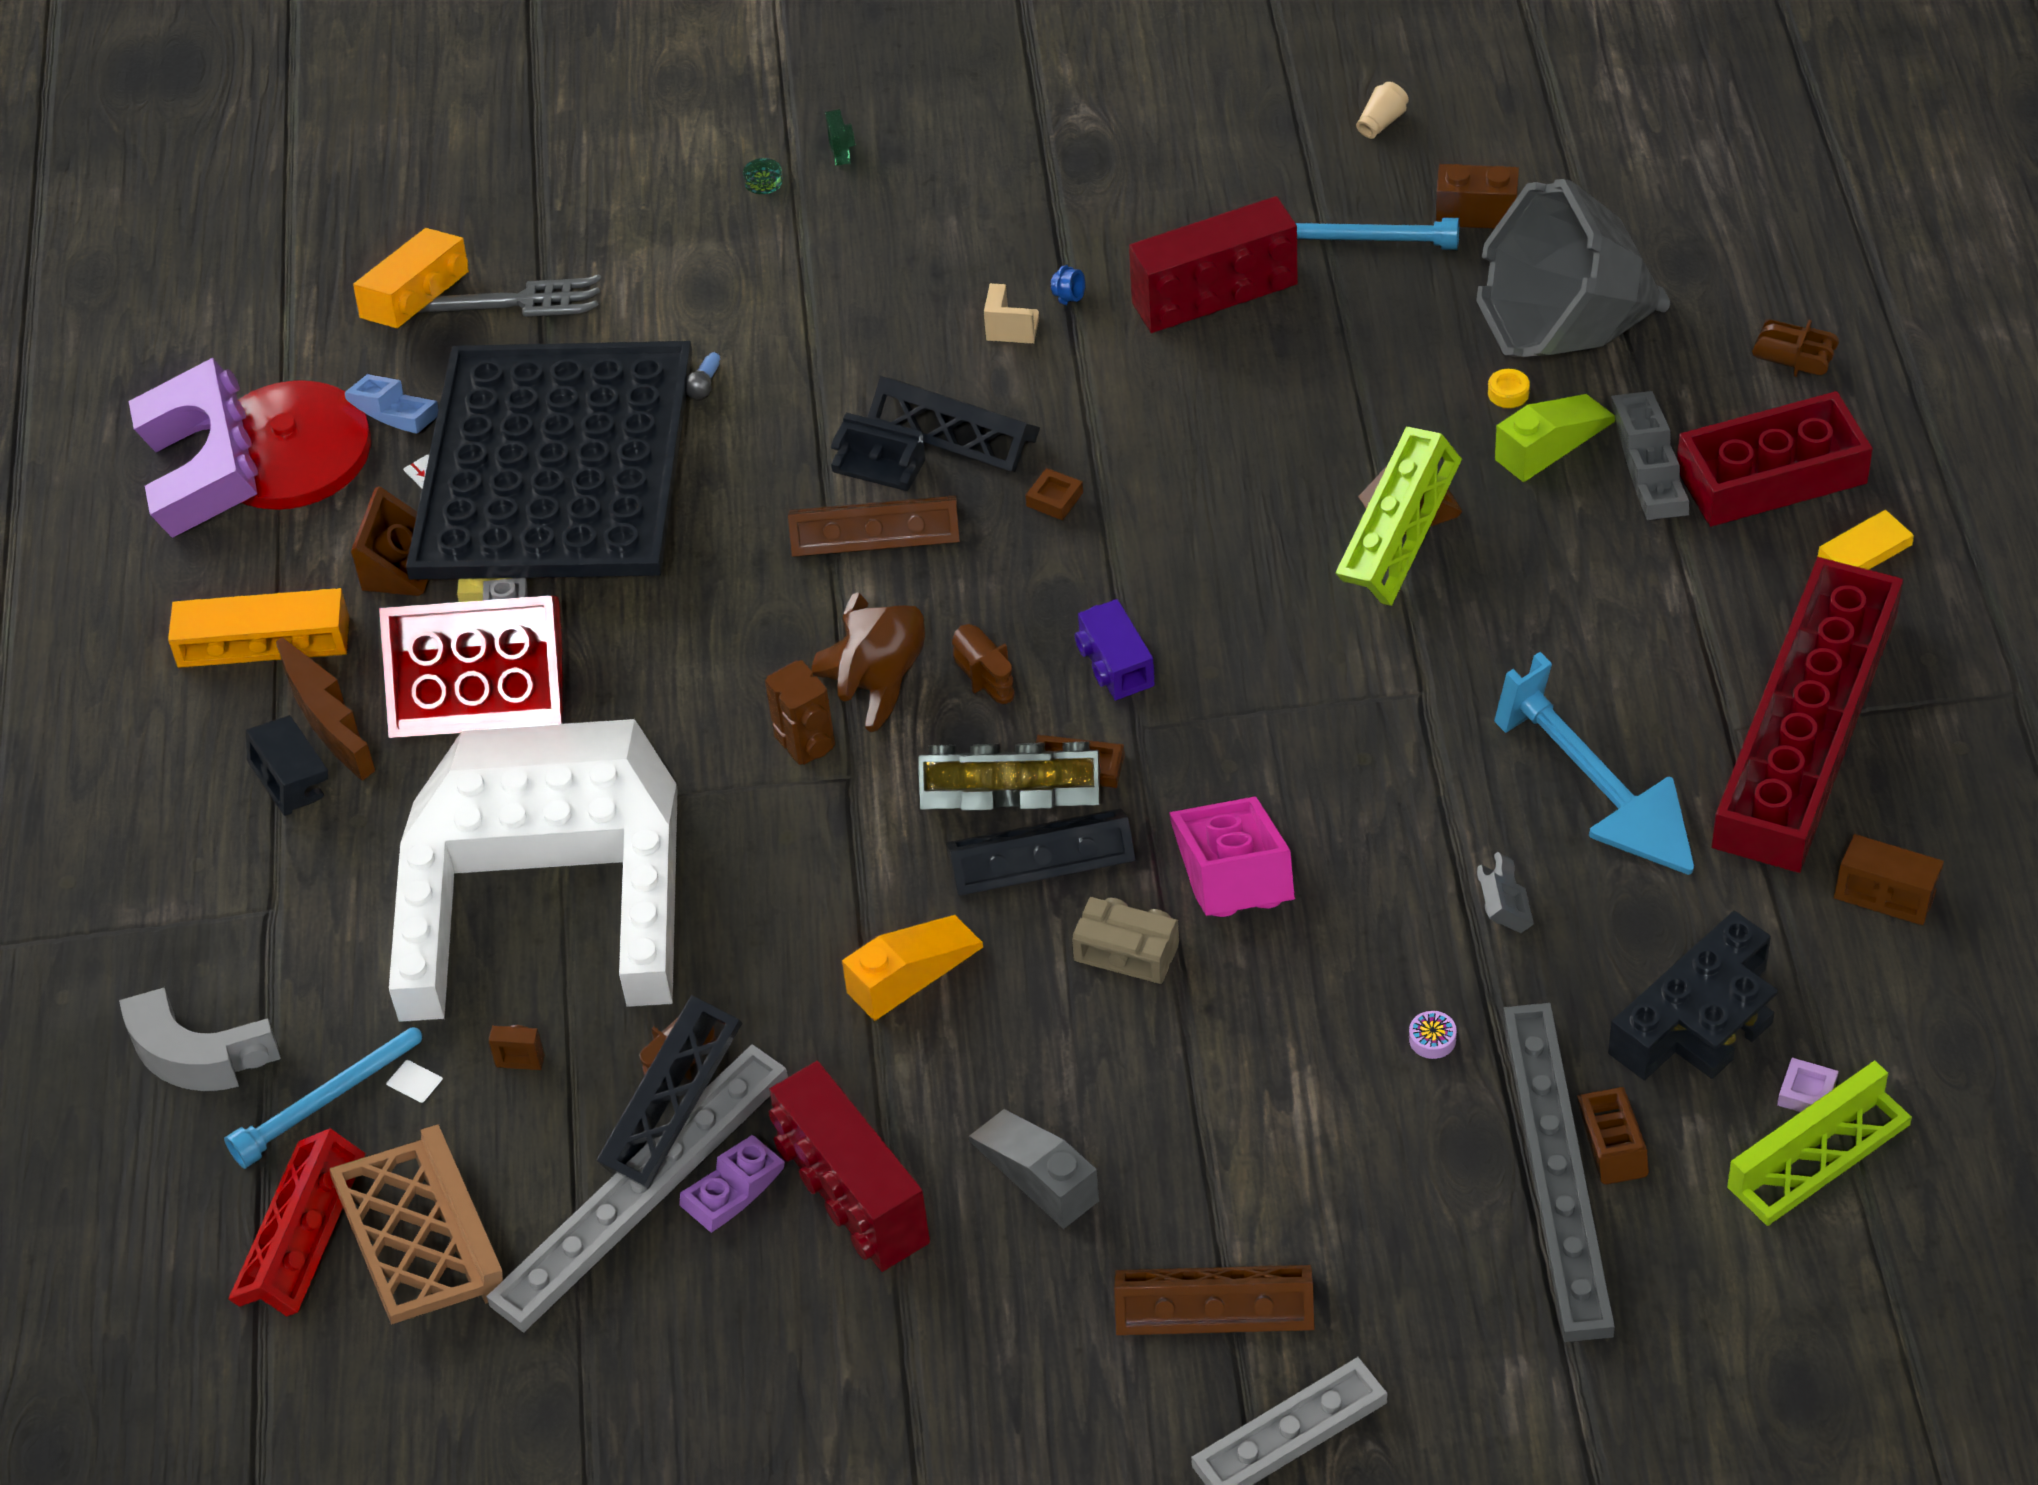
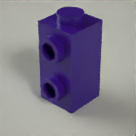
M1118 599L1093 606L1088 610L1078 613L1079 632L1075 633L1078 650L1083 657H1090L1093 673L1098 684L1101 687L1107 686L1115 701L1155 686L1153 657Z

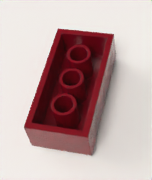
M1277 196L1129 244L1132 304L1150 333L1173 327L1298 284L1297 225Z
M1834 391L1680 433L1677 460L1680 465L1681 478L1711 527L1867 484L1873 448L1839 393Z
M818 1060L769 1088L773 1108L768 1113L773 1125L777 1129L778 1135L774 1137V1143L779 1153L787 1162L793 1159L800 1168L799 1174L807 1189L812 1194L819 1192L825 1199V1208L832 1221L838 1227L842 1225L847 1227L852 1234L850 1237L853 1246L863 1260L871 1258L880 1271L883 1272L930 1243L923 1190Z

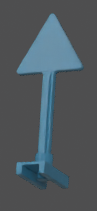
M1541 651L1534 655L1530 672L1525 677L1521 678L1514 669L1506 673L1494 720L1495 723L1505 733L1528 718L1534 724L1538 723L1618 808L1617 811L1592 826L1589 837L1687 875L1691 874L1694 869V863L1673 778L1666 777L1641 795L1634 796L1554 712L1553 704L1544 696L1552 663Z

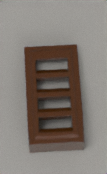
M1619 1087L1577 1095L1579 1109L1601 1182L1603 1184H1612L1646 1177L1649 1173L1647 1148L1625 1088ZM1619 1109V1112L1598 1116L1594 1115V1113Z

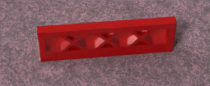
M331 1128L298 1141L228 1300L240 1307L261 1299L285 1316L298 1313L343 1208L330 1176V1168L364 1158L365 1152ZM355 1178L345 1180L348 1188H352Z

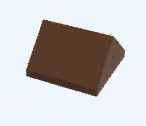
M380 486L373 491L351 549L362 591L420 596L424 593L428 579L409 580L406 569L417 511Z

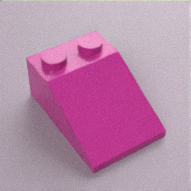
M1256 796L1169 812L1170 821L1195 898L1206 916L1225 917L1236 913L1237 910L1251 907L1273 908L1283 901L1295 899L1290 849Z

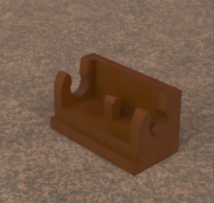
M1854 834L1840 865L1834 899L1924 926L1937 892L1935 887L1941 875L1944 861Z

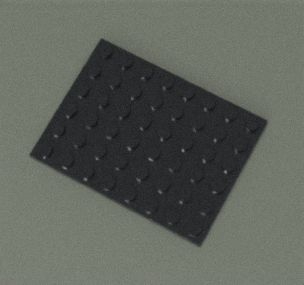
M691 341L452 346L406 565L409 580L661 575L687 395L686 377L690 374L692 360Z

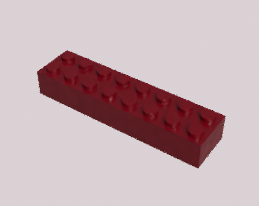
M1817 556L1715 814L1712 839L1713 849L1801 873L1897 617L1903 585L1902 578Z

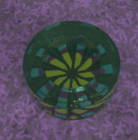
M758 158L749 162L744 167V183L746 188L752 193L769 194L780 188L783 183L781 166L773 159Z

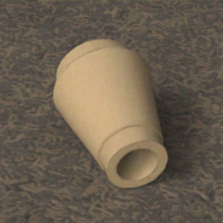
M1385 82L1383 85L1376 86L1359 121L1356 123L1358 131L1367 138H1375L1377 134L1406 112V104L1409 101L1407 93L1393 82Z

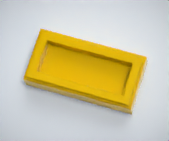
M1885 509L1819 546L1818 557L1869 570L1912 546L1914 535Z

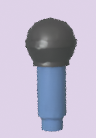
M712 352L709 356H706L698 370L686 377V392L690 398L699 400L709 395L711 391V378L719 367L720 356L717 353Z

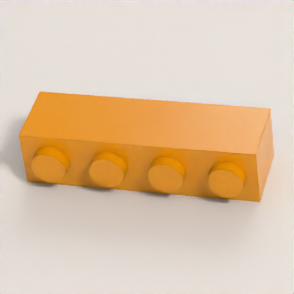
M341 588L172 602L168 641L178 668L281 660L276 641L281 637L308 657L347 654L349 613Z

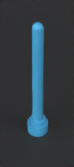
M1442 218V222L1435 221L1434 225L1296 223L1297 239L1433 241L1434 246H1441L1442 250H1458L1459 218Z
M414 1027L407 1029L257 1128L253 1126L247 1129L240 1127L224 1137L229 1152L236 1162L246 1169L262 1158L261 1153L267 1149L266 1144L418 1045L422 1040L421 1031Z

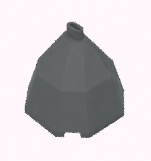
M1559 179L1555 180L1552 184L1527 183L1484 243L1482 258L1490 262L1487 286H1478L1476 301L1505 356H1544L1602 347L1652 314L1655 310L1666 312L1669 309L1670 299L1662 286L1656 285L1621 219L1573 181Z

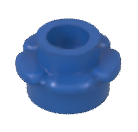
M1068 265L1060 267L1051 279L1052 294L1059 296L1058 301L1062 305H1066L1068 301H1080L1085 291L1083 272L1079 269L1068 267Z

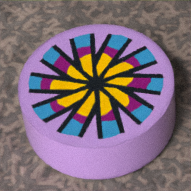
M1439 1011L1420 1013L1412 1020L1409 1027L1410 1046L1422 1057L1429 1059L1442 1058L1448 1055L1456 1045V1025L1452 1018L1445 1013Z

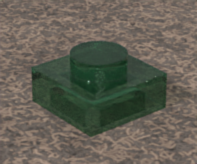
M840 109L825 112L828 140L835 165L851 163L849 147L855 146L851 123L844 124Z

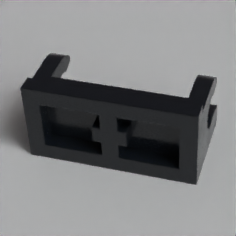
M847 412L831 444V449L838 450L831 463L832 472L904 491L910 489L925 462L922 431Z
M290 715L246 729L247 762L284 816L292 814V810L312 804L324 796L320 788L305 792L309 786L327 780L328 769Z

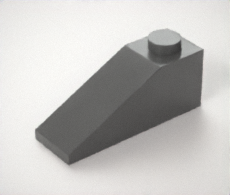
M1003 1109L968 1136L969 1142L1063 1229L1099 1202L1097 1169L1064 1139Z

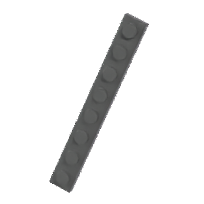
M1551 1003L1504 1007L1503 1021L1564 1342L1613 1338L1615 1326Z

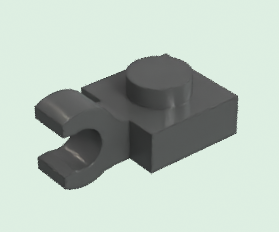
M1497 852L1494 854L1496 861L1494 870L1482 864L1477 867V877L1481 882L1485 899V911L1489 919L1495 923L1522 933L1534 924L1526 888L1516 884L1514 861L1510 857Z

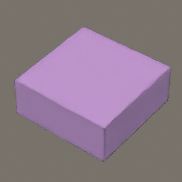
M1792 1058L1779 1093L1777 1105L1802 1112L1835 1088L1839 1071Z

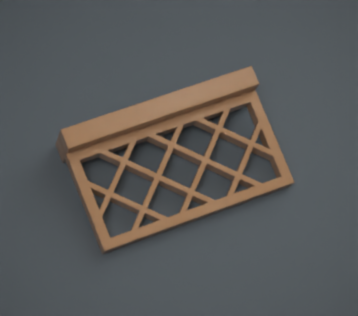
M439 1124L420 1130L421 1140L330 1168L331 1179L391 1325L481 1295L485 1304H487L486 1296L503 1281L501 1266ZM415 1158L420 1167L413 1180L392 1173L396 1164ZM363 1175L375 1179V1182L366 1195L348 1188L345 1180ZM385 1183L406 1190L398 1205L376 1198ZM415 1194L434 1200L435 1205L429 1216L407 1209ZM369 1209L391 1216L382 1231L363 1225L362 1220ZM400 1220L421 1227L413 1242L391 1235ZM430 1231L450 1237L451 1242L444 1253L422 1246ZM370 1240L375 1241V1243H374L373 1246H372ZM385 1245L406 1252L398 1268L378 1261L377 1257ZM416 1256L437 1264L429 1279L407 1272ZM446 1268L466 1274L469 1281L452 1288L438 1283ZM385 1277L390 1278L389 1283H387ZM400 1282L422 1290L416 1300L396 1305L393 1294Z

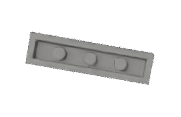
M1359 1357L1192 1456V1468L1205 1485H1253L1387 1404V1392Z

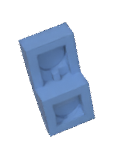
M367 374L345 392L346 400L359 410L380 422L404 431L417 434L438 416L437 401L403 395L401 380Z

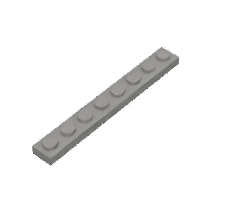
M753 1044L749 1046L705 1088L648 1189L616 1173L486 1296L489 1306L524 1333L770 1097L769 1088L788 1078L786 1068ZM662 1136L655 1138L656 1145ZM648 1143L625 1165L641 1173L651 1156Z

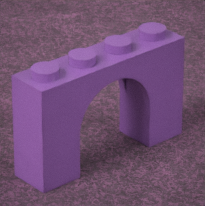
M213 358L129 401L134 430L155 452L195 432L210 429L205 445L191 461L145 485L150 515L172 538L258 494L254 476L258 475V471L248 451L252 443L242 422L246 415L236 394L240 387L234 374L229 369L223 370Z

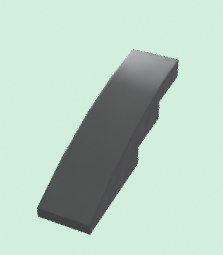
M1653 391L1611 396V404L1622 448L1646 519L1653 520L1689 515V499L1680 482V465L1670 445V428Z

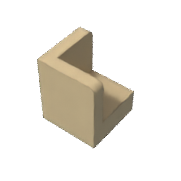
M990 283L984 308L986 340L1034 343L1039 322V311L1037 309L1009 308L1006 284Z

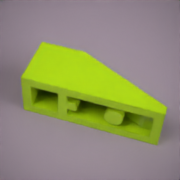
M1587 394L1526 405L1496 425L1495 460L1522 482H1525L1614 423L1615 415Z

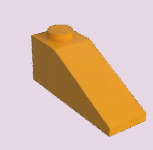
M956 915L879 935L842 960L847 993L876 1021L981 950L983 942Z

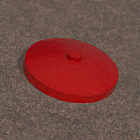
M297 380L267 385L238 399L246 415V418L242 420L243 427L252 443V446L248 448L249 455L258 471V475L254 476L258 494L241 503L256 508L273 510L292 509L310 505L340 491L357 476L366 463L371 449V432L366 414L346 400L344 390L322 382Z

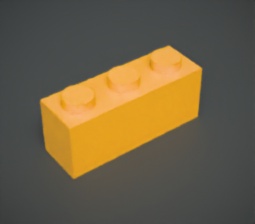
M424 228L353 283L359 318L398 329L469 272L464 239L459 236Z

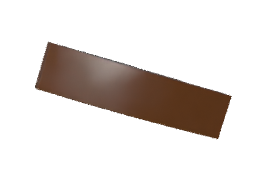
M281 637L276 641V645L295 700L312 729L333 755L363 781L375 772L368 744L359 736L353 712L345 706L338 680Z

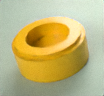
M1501 369L1490 376L1488 381V397L1495 405L1502 408H1515L1523 405L1529 398L1530 381L1523 372L1516 369Z

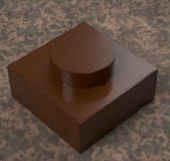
M1046 468L1026 493V506L1063 520L1083 494V482Z
M492 1025L488 1041L496 1067L528 1070L542 1069L545 1054L538 1028H528L523 1025Z

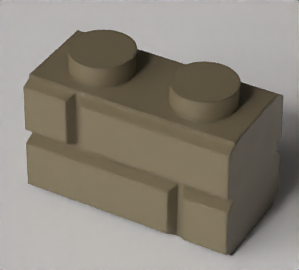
M1090 897L1083 911L1082 918H1080L1073 933L1074 961L1162 984L1168 972L1169 964L1172 962L1178 948V920L1171 918L1169 914L1162 910L1151 909L1147 912L1128 907L1125 902L1117 898L1101 900Z

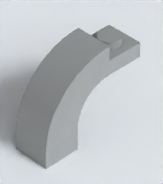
M165 988L119 1000L126 1028L139 1058L153 1074L172 1085L198 1091H217L239 1087L236 1072L248 1068H258L266 1063L281 1059L268 1018L217 1033H197L183 1028L176 1022L175 1013Z

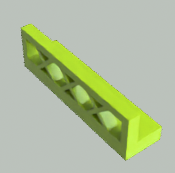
M1406 426L1337 568L1336 575L1343 582L1367 587L1382 604L1392 606L1461 463L1462 458L1441 433ZM1441 457H1443L1444 462L1437 475L1438 463ZM1424 494V504L1420 510V500ZM1406 532V541L1402 548V538ZM1389 567V577L1385 585H1383L1381 581Z
M1874 1060L1734 1158L1730 1165L1727 1188L1766 1226H1769L1910 1126L1912 1116L1885 1093L1888 1072ZM1875 1105L1892 1119L1884 1126L1862 1124V1115ZM1834 1134L1855 1136V1146L1849 1151L1828 1150L1827 1139ZM1799 1159L1820 1161V1171L1812 1177L1791 1175V1165ZM1762 1185L1783 1186L1784 1197L1769 1207L1753 1191Z

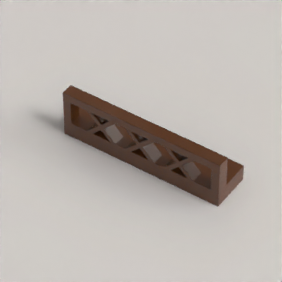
M956 495L791 509L788 513L792 557L960 542Z
M1311 1265L1115 1270L1116 1335L1314 1330Z

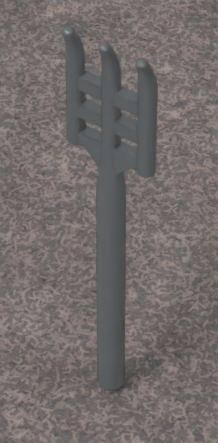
M598 274L589 278L527 281L526 289L519 293L500 292L438 296L418 313L520 306L523 308L522 314L524 317L580 314L598 306V301L595 300L585 304H570V301L589 299L598 294L600 289L596 287L587 291H572V288H583L593 285L601 280V275ZM554 289H562V292H554ZM537 290H545L544 293H536ZM553 302H561L560 305H552ZM535 303H543V306H535Z

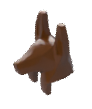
M860 593L852 594L843 614L846 636L833 646L816 652L812 663V672L817 677L838 680V697L842 701H850L857 687L870 690V704L865 728L869 732L878 731L892 713L899 696L902 678L923 649L925 639L924 616L916 606L897 605L867 608L868 602Z

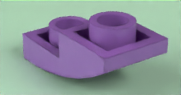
M751 1135L718 1156L714 1172L680 1192L679 1205L712 1233L758 1197L784 1169L785 1162L755 1136Z

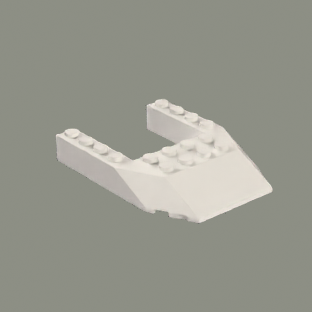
M635 719L465 730L460 733L414 800L400 843L389 992L399 1022L444 1019L454 873L623 862L619 976L626 1005L631 1007L673 1003L677 784Z

